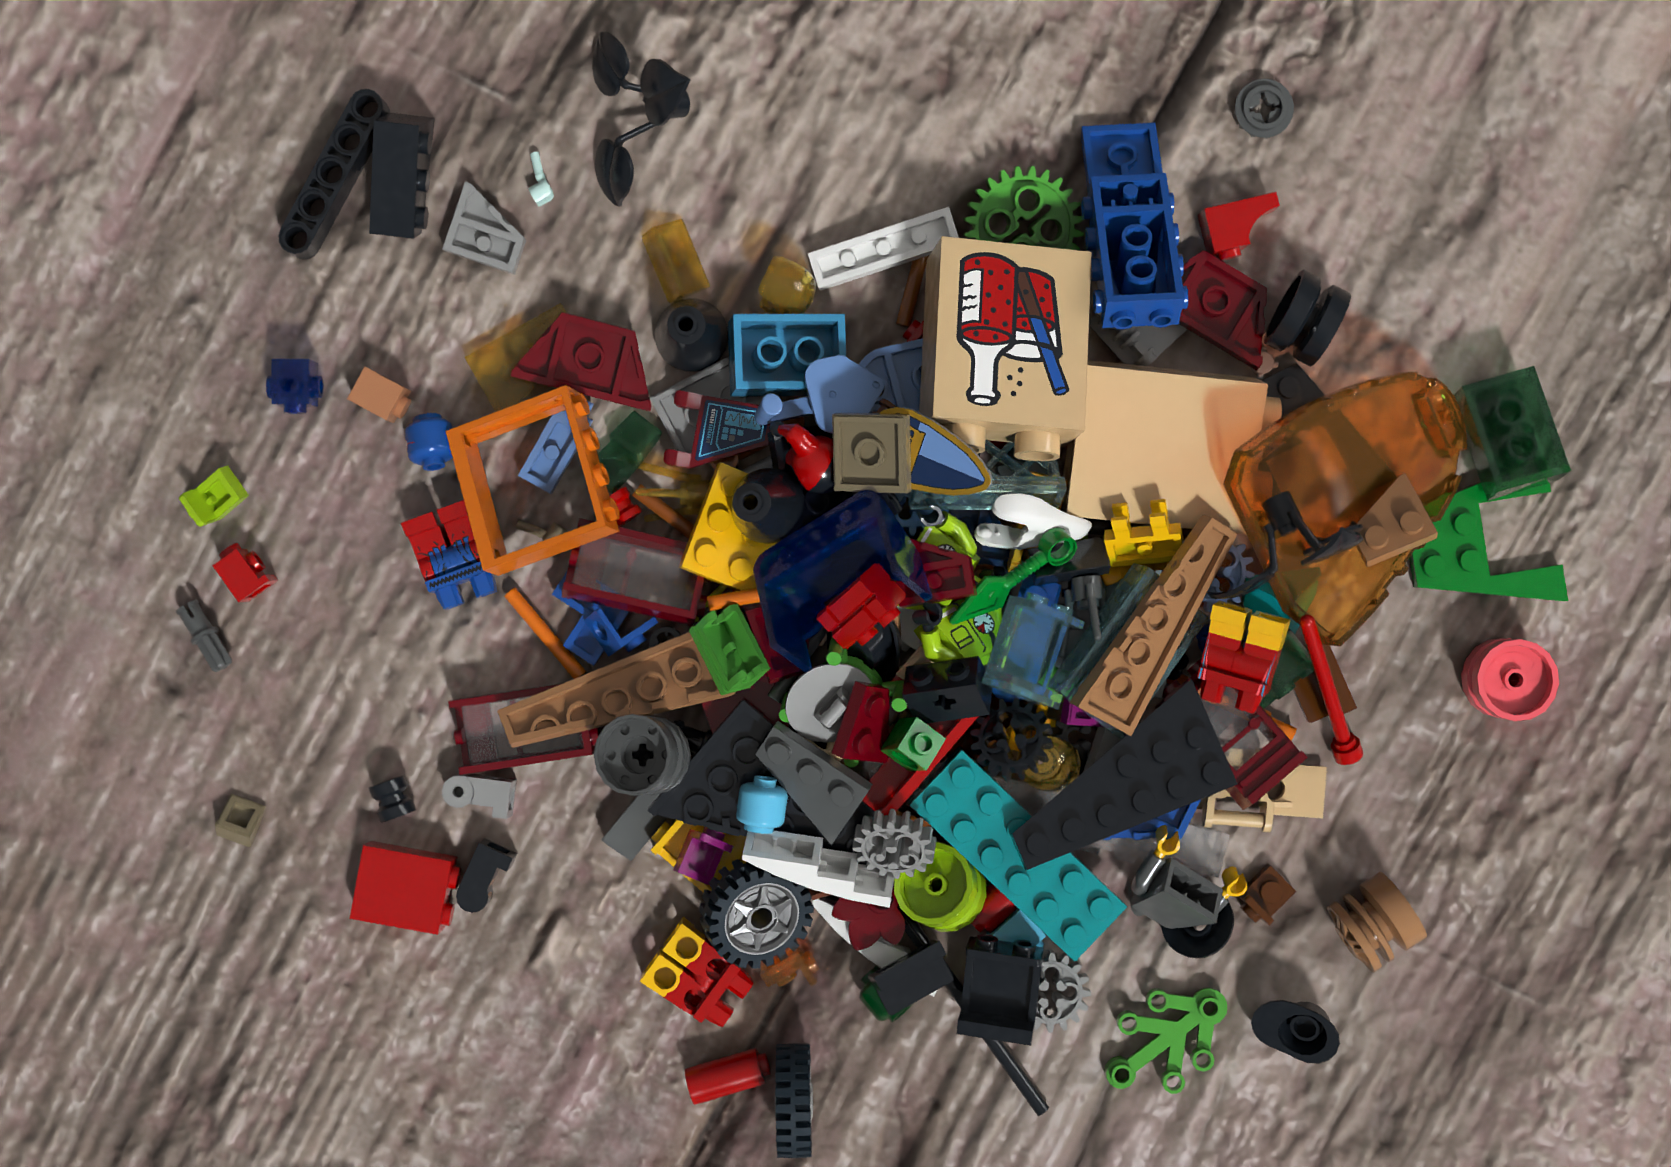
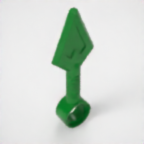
M1056 527L1048 530L1039 540V551L1015 567L1014 570H1011L1004 576H984L976 586L977 595L967 597L950 617L949 622L955 625L1002 608L1010 589L1029 577L1028 575L1036 572V570L1048 562L1053 566H1060L1072 559L1077 550L1076 541L1064 528ZM1064 540L1062 547L1051 553L1052 548L1058 542Z

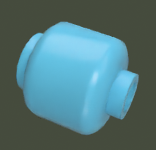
M760 775L754 776V782H748L740 786L736 818L744 824L745 830L754 833L771 834L774 828L784 823L788 795L784 788L776 785V778Z

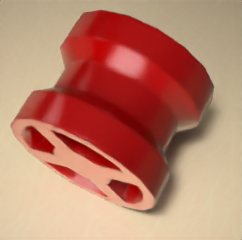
M626 486L610 495V498L615 501L619 510L620 517L616 520L618 527H622L642 512L639 505L633 504L630 500V492Z

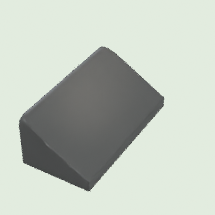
M660 794L638 795L601 840L632 861L668 818L660 815L653 816L647 811L648 807Z

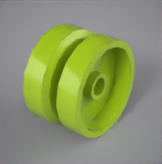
M936 842L933 863L926 865L925 872L915 869L914 877L911 878L905 872L900 873L899 879L894 878V895L901 910L912 920L940 932L957 931L971 924L982 911L987 897L986 880L984 875L954 847Z

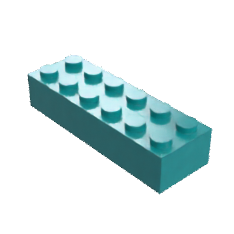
M960 746L908 799L909 805L1075 962L1127 908L1125 903L1072 852L1025 871L1011 834L1033 815L981 768Z

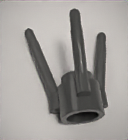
M1092 575L1072 578L1070 580L1071 589L1064 590L1065 608L1058 653L1061 658L1066 656L1074 603H1077L1078 610L1089 609L1095 640L1101 639L1097 610L1099 607L1111 643L1117 636L1107 603L1106 589L1101 587L1100 576Z

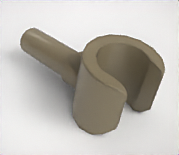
M521 520L516 525V529L536 535L543 540L568 532V530L555 522L552 523L548 531Z

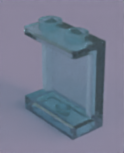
M1027 592L1025 598L1010 595L982 683L1028 702L1059 710L1063 695L1049 690V682L1066 629L1068 627L1083 629L1085 622L1072 617L1074 610L1053 603L1051 607L1048 606L1049 599L1029 592Z

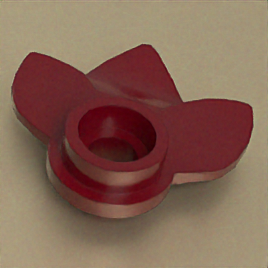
M894 886L890 908L840 897L832 909V917L849 922V940L856 951L872 946L880 937L890 944L897 945L905 931V919L897 908L898 902L894 895Z

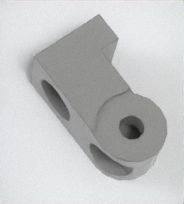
M457 774L447 779L444 783L442 797L449 806L455 808H462L468 804L493 807V818L508 819L513 816L517 779L479 774Z

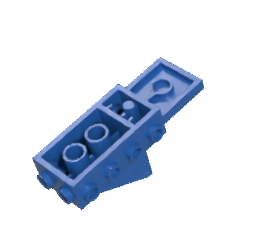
M1156 123L1082 126L1080 136L1088 197H1082L1081 212L1083 220L1089 219V227L1085 229L1086 250L1092 252L1091 282L1095 281L1097 283V290L1093 291L1094 313L1101 314L1102 328L1128 329L1137 326L1162 328L1169 325H1178L1182 309L1188 308L1187 286L1182 284L1184 262L1182 254H1178L1177 250L1179 228L1177 223H1173L1174 195L1172 192L1169 193L1167 176L1162 171Z

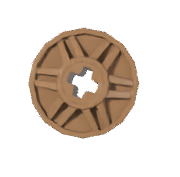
M1378 872L1360 884L1359 888L1365 900L1363 904H1360L1348 893L1343 896V901L1349 913L1337 902L1327 906V910L1334 922L1335 930L1345 946L1355 958L1362 961L1373 973L1382 967L1375 951L1388 962L1394 960V954L1388 943L1389 941L1393 940L1398 946L1407 951L1427 937L1423 924L1409 902L1394 883L1382 872Z

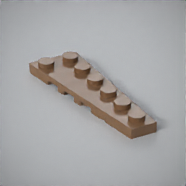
M1201 516L1088 677L1080 684L1078 691L1070 701L1072 705L1132 736L1237 536L1236 532L1213 517Z
M690 632L499 709L497 712L512 748L603 727L617 717L630 714L649 716L735 695L736 692L725 695L720 694Z

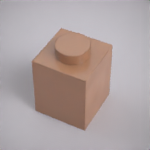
M364 366L347 400L394 423L397 417L401 419L406 414L411 404V399L408 398L411 390Z

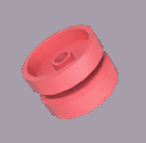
M1498 638L1485 641L1476 646L1465 659L1461 673L1463 691L1472 706L1485 715L1510 721L1531 720L1545 712L1555 700L1559 686L1558 668L1550 653L1537 643L1523 639Z

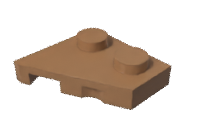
M1406 473L1400 475L1357 523L1362 524L1364 527L1359 532L1362 534L1364 541L1356 545L1366 567H1370L1437 539L1438 532Z

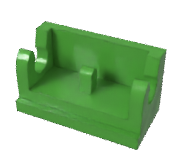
M738 604L729 605L719 615H717L715 610L711 611L689 629L721 695L750 688L770 669Z

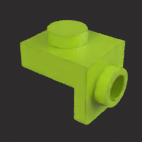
M227 465L218 468L197 488L181 494L179 500L186 508L188 515L199 527L223 519L249 495Z

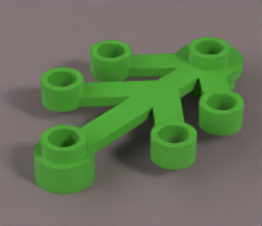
M1160 988L1151 989L1146 995V1003L1152 1011L1161 1013L1167 1010V1008L1188 1011L1177 1021L1139 1016L1130 1010L1122 1011L1116 1020L1117 1026L1122 1033L1133 1035L1137 1031L1159 1035L1128 1058L1115 1056L1108 1060L1104 1069L1108 1082L1118 1089L1129 1087L1135 1080L1136 1072L1169 1047L1166 1071L1161 1076V1084L1171 1094L1181 1092L1185 1086L1181 1070L1186 1034L1197 1025V1044L1190 1054V1061L1199 1071L1210 1070L1214 1065V1056L1210 1052L1213 1028L1215 1024L1224 1019L1227 1013V1001L1216 989L1203 988L1198 990L1193 996L1170 994ZM1157 994L1163 995L1164 1002L1162 1005L1153 1006L1151 1003L1153 996ZM1209 1001L1214 1002V1011L1205 1013L1203 1011L1204 1004ZM1133 1017L1135 1019L1133 1027L1127 1029L1122 1027L1123 1019ZM1201 1053L1208 1054V1061L1203 1065L1197 1064V1056ZM1121 1068L1128 1071L1127 1077L1123 1080H1117L1115 1078L1116 1071ZM1170 1076H1178L1179 1082L1176 1086H1167V1079Z

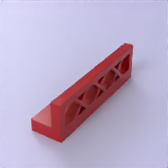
M979 716L927 723V725L946 738L927 771H908L888 756L887 763H882L868 779L873 785L862 801L874 811L879 810L884 816L889 815L890 809H894L897 812Z

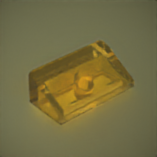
M683 219L651 227L642 235V241L669 303L676 302L710 287Z

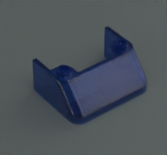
M863 490L765 550L754 564L753 573L770 647L805 673L812 670L805 640L815 635L823 627L817 620V614L825 608L824 602L845 590L873 564H880L890 575L891 579L902 581L926 602L933 598L918 550L886 502L874 491Z

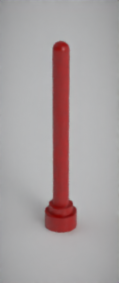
M1305 614L1300 618V626L1335 735L1330 746L1336 763L1341 765L1354 764L1363 757L1360 739L1352 732H1349L1315 619L1312 615Z

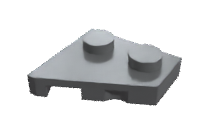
M465 182L442 249L445 252L515 275L526 239L471 183Z

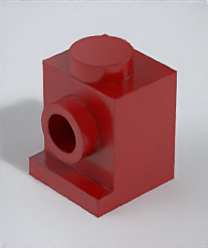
M234 543L224 549L219 554L221 560L213 565V568L238 602L251 601L278 581L274 574H264L262 570L266 568L265 564L253 550L249 552L247 549H242L238 543Z

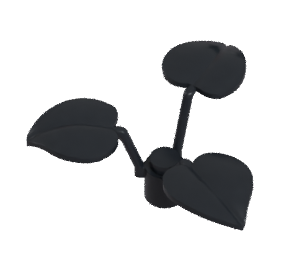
M600 32L595 44L592 61L593 77L598 89L606 96H616L620 86L624 89L642 92L644 95L645 112L649 122L617 137L614 143L610 139H603L597 148L595 156L597 180L606 197L614 205L620 207L631 189L634 176L633 162L627 149L622 147L623 143L655 126L664 125L669 119L686 117L690 110V99L686 89L691 80L674 70L665 61L650 59L642 70L640 85L628 82L625 77L628 74L630 62L624 46L612 34Z
M1290 491L1279 493L1261 503L1270 521L1269 524L1264 526L1268 536L1269 566L1255 578L1229 592H1207V594L1212 599L1236 598L1253 592L1276 577L1275 573L1278 571L1275 532L1279 531L1281 537L1298 530L1311 546L1302 551L1304 556H1309L1300 561L1302 566H1306L1345 552L1364 541L1362 534L1359 533L1364 527L1362 524L1352 521L1349 527H1340L1338 532L1327 538L1316 537L1302 520L1303 517Z

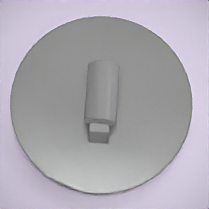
M828 663L822 664L806 671L793 683L786 698L785 710L790 725L799 735L811 741L835 742L855 681L871 683L870 679L858 668L843 663L836 666Z

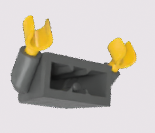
M1162 825L1158 827L1155 832L1157 848L1155 851H1149L1132 881L1131 888L1134 893L1130 900L1131 910L1135 915H1146L1169 929L1217 923L1218 913L1229 903L1227 898L1229 896H1241L1247 891V882L1244 874L1238 875L1237 869L1233 866L1226 868L1221 874L1224 887L1220 888L1172 857L1165 859V855L1175 854L1179 850L1178 831H1176L1173 837L1166 839L1168 834L1167 826Z

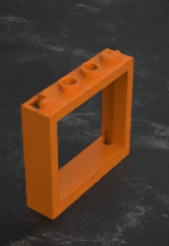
M567 385L446 431L481 566L485 572L499 576L619 532L616 521L620 517L619 510L615 501L610 498L606 485L610 483L607 469L603 463H600L596 450L600 448L597 434L589 426L587 415L590 414L588 402L583 394ZM566 410L597 521L507 554L477 444Z

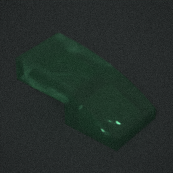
M635 410L609 434L610 442L598 453L600 463H603L607 469L610 483L606 486L612 494L619 490L631 477L662 436V431Z

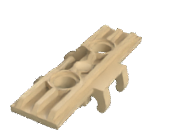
M1230 748L1224 754L1231 766L1237 770L1260 751L1261 748H1256L1255 750ZM1299 765L1280 781L1282 783V792L1277 798L1269 799L1266 793L1258 800L1259 813L1214 810L1216 798L1231 797L1226 790L1203 798L1197 809H1202V826L1211 828L1212 824L1255 827L1261 828L1262 832H1271L1273 815L1323 819L1327 767Z

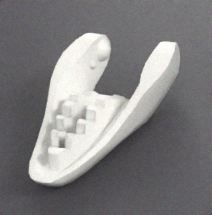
M1005 494L999 496L992 504L993 513L1003 520L1020 523L1025 526L1019 529L1001 524L984 523L977 526L974 530V537L976 541L984 546L1021 550L1038 546L1042 535L1056 527L1064 528L1074 540H1079L1088 534L1092 523L1086 519L1060 511L1040 498L1026 494Z

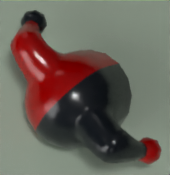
M779 420L773 421L769 427L770 433L776 437L784 436L792 447L787 452L785 460L787 464L793 467L796 476L807 491L819 494L833 492V439L823 435L814 436L799 424H784Z

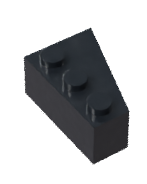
M389 113L374 120L369 234L414 239L422 233V229L427 228L429 213L428 207H425L426 192H428L430 186L429 166L435 118Z

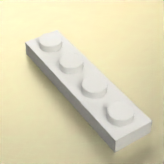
M946 207L810 252L808 256L818 289L822 291L928 256L942 236L959 237L950 208Z

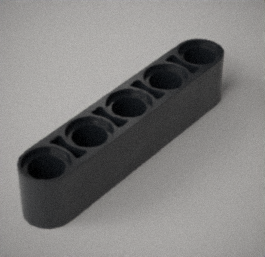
M361 89L350 98L280 229L278 237L281 247L296 258L302 260L310 259L319 252L373 151L374 120L390 113L387 103L375 91ZM370 102H376L378 104L377 112L371 117H363V107ZM351 135H360L359 145L353 150H346V139ZM334 167H341L342 177L339 181L328 183L327 176L329 171ZM323 199L325 207L322 213L317 216H311V204L316 200ZM299 232H306V244L299 249H294L292 242L294 236Z

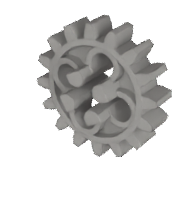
M890 809L889 815L884 816L877 810L875 811L874 819L864 816L862 825L857 824L852 849L857 852L856 859L858 862L867 861L866 869L868 871L878 868L880 869L879 876L882 877L887 872H892L895 879H899L900 873L905 872L911 878L914 877L915 869L925 872L926 865L933 863L936 847V837H932L933 828L923 827L924 819L921 817L911 820L910 812L908 811L903 813L902 816H898L894 809Z
M1049 949L1047 958L1042 960L1039 986L1041 991L1038 994L1035 1030L1042 1023H1045L1048 1033H1052L1054 1024L1059 1023L1060 1027L1065 1031L1067 1030L1066 1020L1071 1018L1078 1023L1080 1019L1076 1013L1077 1010L1087 1011L1089 1008L1082 1000V997L1091 996L1090 989L1082 987L1083 984L1089 981L1086 973L1077 975L1082 966L1078 961L1069 965V956L1065 952L1059 959H1056L1054 951ZM1049 967H1055L1057 973L1052 976V981L1056 989L1064 991L1067 989V986H1073L1075 992L1070 997L1063 996L1059 991L1053 992L1052 1000L1056 1005V1011L1051 1015H1047L1043 1011L1048 1007V999L1044 992H1042L1049 988L1045 971Z

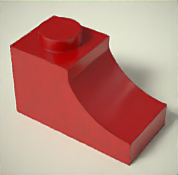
M1277 192L1203 209L1197 216L1206 252L1213 256H1219L1221 261L1241 256V250L1251 244L1249 234L1257 219L1272 213L1280 206Z

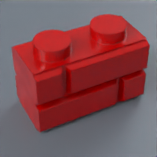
M875 563L817 614V620L828 632H832V637L843 649H848L856 641L863 646L879 632L875 627L878 622L884 628L901 613L897 606L906 598V594L895 581L890 580V575L882 566Z

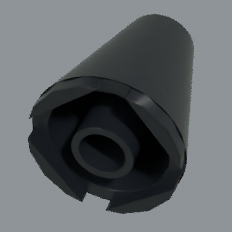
M686 298L672 303L661 313L655 327V343L660 355L672 367L683 371H702L715 364L724 354L728 342V328L723 315L714 305L702 299ZM693 325L690 331H682L686 326Z
M762 468L747 474L737 484L731 498V514L735 525L743 535L758 543L771 544L785 540L802 525L806 512L805 495L799 484L788 473L774 468Z

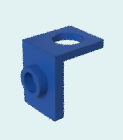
M601 608L584 619L585 624L608 657L623 647L630 652L646 641L643 633L659 623L654 616L621 638ZM597 622L604 627L607 637L600 631Z

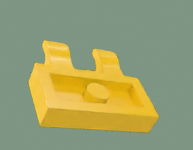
M1166 499L1150 500L1152 514H1149L1150 526L1131 527L1127 502L1112 504L1114 516L1111 517L1112 529L1104 531V543L1111 567L1169 562L1184 542L1181 523L1169 524Z

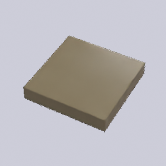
M832 414L834 491L911 492L910 414Z

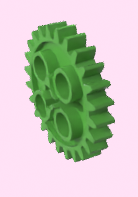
M1015 166L1013 167L1012 178L1008 176L1005 170H1000V182L997 183L990 177L985 179L989 190L986 192L979 188L976 189L975 193L981 199L980 202H968L967 206L975 211L974 216L964 217L963 221L972 224L973 230L963 233V236L974 238V240L999 242L1018 229L1020 226L1017 221L1018 219L1029 220L1041 208L1049 205L1050 210L1027 227L1030 232L1028 235L1025 233L1017 234L1008 243L1017 244L1021 242L1031 246L1080 250L1072 240L1073 237L1084 236L1083 232L1074 229V224L1083 221L1082 216H1073L1072 211L1081 204L1080 202H1068L1067 198L1072 194V188L1063 191L1059 190L1063 180L1061 177L1056 178L1051 183L1048 182L1049 170H1044L1039 177H1036L1035 166H1029L1026 175L1023 176L1020 167ZM1024 190L1031 191L1036 198L1035 206L1030 211L1023 210L1018 203L1019 195ZM997 212L1005 217L1007 223L1005 230L1000 234L993 233L989 227L990 217ZM1048 219L1054 221L1058 229L1056 237L1050 241L1045 240L1041 235V226Z

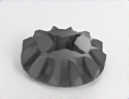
M1254 80L1248 83L1236 97L1234 115H1236L1239 122V128L1244 129L1251 137L1268 139L1282 133L1292 120L1294 113L1292 96L1286 87L1275 80ZM1261 95L1266 106L1278 107L1267 114L1265 122L1262 119L1261 113L1250 112L1260 104Z

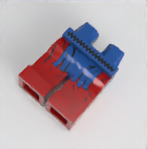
M464 500L437 509V513L429 512L401 523L406 537L409 538L428 592L436 594L444 610H449L465 603L458 585L468 581L472 584L476 598L497 592L494 574L485 572L482 569Z

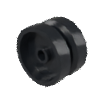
M1303 269L1294 278L1278 304L1263 339L1264 344L1281 352L1290 347L1294 342L1292 348L1293 358L1310 367L1313 366L1328 348L1349 307L1351 294L1335 285L1328 287L1320 294L1322 288L1320 277Z

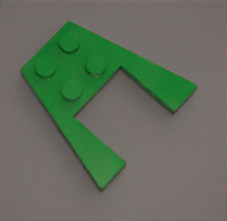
M1546 456L1533 458L1526 463L1510 468L1496 476L1425 505L1424 508L1438 535L1437 539L1408 550L1413 587L1568 601L1563 565L1490 575L1479 503L1551 492Z

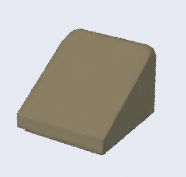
M230 794L215 823L216 834L238 844L251 847L266 806Z

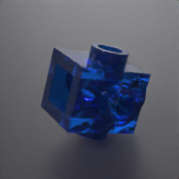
M271 359V376H268L266 380V392L268 398H272V404L284 407V413L306 414L307 407H318V398H322L324 393L323 378L318 376V363L310 359Z

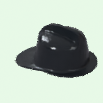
M1270 1001L1261 1005L1254 1012L1251 1020L1253 1033L1261 1042L1306 1063L1319 1064L1330 1060L1337 1053L1340 1045L1339 1033L1333 1023L1330 1022L1325 1010L1311 1002Z

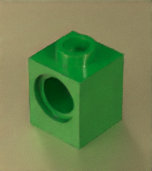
M918 717L901 718L897 721L880 750L908 771H927L946 738Z

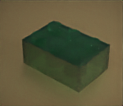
M1535 366L1462 386L1453 395L1452 400L1487 501L1558 481L1571 471Z

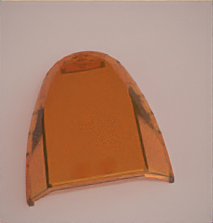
M1399 372L1350 385L1317 398L1286 414L1234 451L1223 485L1263 570L1270 564L1268 536L1264 528L1270 521L1261 503L1284 491H1290L1303 517L1302 520L1316 537L1327 538L1338 532L1340 527H1349L1352 521L1358 523L1395 480L1404 473L1409 478L1431 521L1436 522L1442 519L1462 476L1456 474L1459 452L1467 450V433L1464 418L1454 395L1445 384L1437 378H1427L1417 374L1418 372ZM1299 530L1284 537H1281L1279 531L1275 532L1278 571L1275 573L1276 577L1271 579L1269 583L1285 614L1299 625L1300 618L1303 615H1312L1322 643L1324 645L1342 646L1389 596L1386 588L1396 576L1404 575L1409 568L1406 562L1413 551L1423 548L1426 543L1370 567H1366L1356 546L1321 562L1302 566L1300 561L1309 557L1304 556L1302 551L1311 546Z

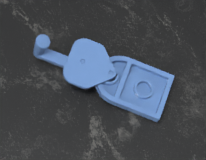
M923 339L878 348L867 354L859 364L843 355L818 359L812 362L805 372L804 379L808 397L782 402L778 395L773 393L766 394L754 414V419L760 425H767L775 420L784 421L813 414L819 428L827 433H833L832 414L877 412L882 398L890 401L897 407L910 408L919 412Z

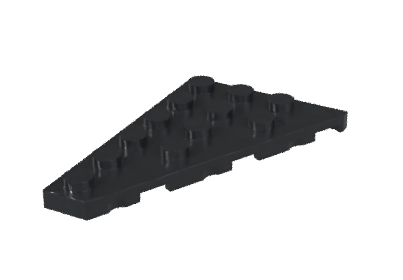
M743 698L690 759L688 771L681 782L670 791L661 793L648 807L647 811L653 816L660 815L683 821L686 824L708 827L710 830L747 837L748 831L744 829V824L736 818L739 789L745 783L754 782V776L760 775L775 778L755 755L775 724ZM787 793L788 799L784 823L774 828V831L823 838L822 848L857 853L852 849L857 824L862 825L864 816L874 819L875 811L864 801H861L831 845ZM860 861L858 864L866 865L867 861Z

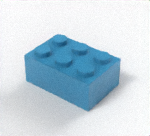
M733 314L728 322L730 397L765 396L769 393L778 396H808L804 379L808 366L818 359L836 355L846 356L845 314Z

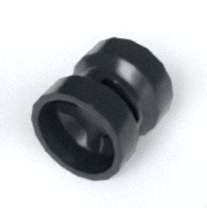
M404 775L369 787L372 799L381 800L377 811L381 823L416 810L413 799L409 798L407 794L403 795V791L408 786Z

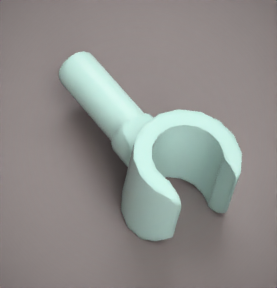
M532 152L530 157L538 183L530 186L528 190L538 207L551 201L554 193L543 172L539 152Z

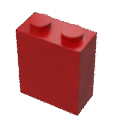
M376 841L364 844L349 919L438 935L444 930L445 925H451L455 905L449 903L451 890L457 889L460 881L461 867H456L458 856Z

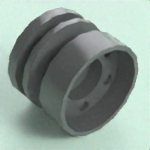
M638 714L617 717L607 724L597 738L594 751L596 770L603 782L617 793L632 796L656 795L670 791L681 782L687 773L691 757L688 739L679 726L666 718ZM653 751V759H645L644 753Z

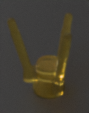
M632 459L628 461L630 467L688 482L681 483L680 489L637 488L635 490L636 495L680 498V505H687V507L674 510L682 516L699 514L710 485V480H701V474H687ZM655 513L644 516L645 522L663 520Z

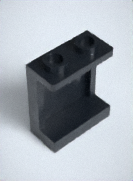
M979 934L976 937L970 936L966 946L965 955L967 957L961 1011L956 1034L1031 1046L1035 1028L1044 947L1036 946L1034 942L1028 940H1015L1013 943L999 941L996 936L989 934Z

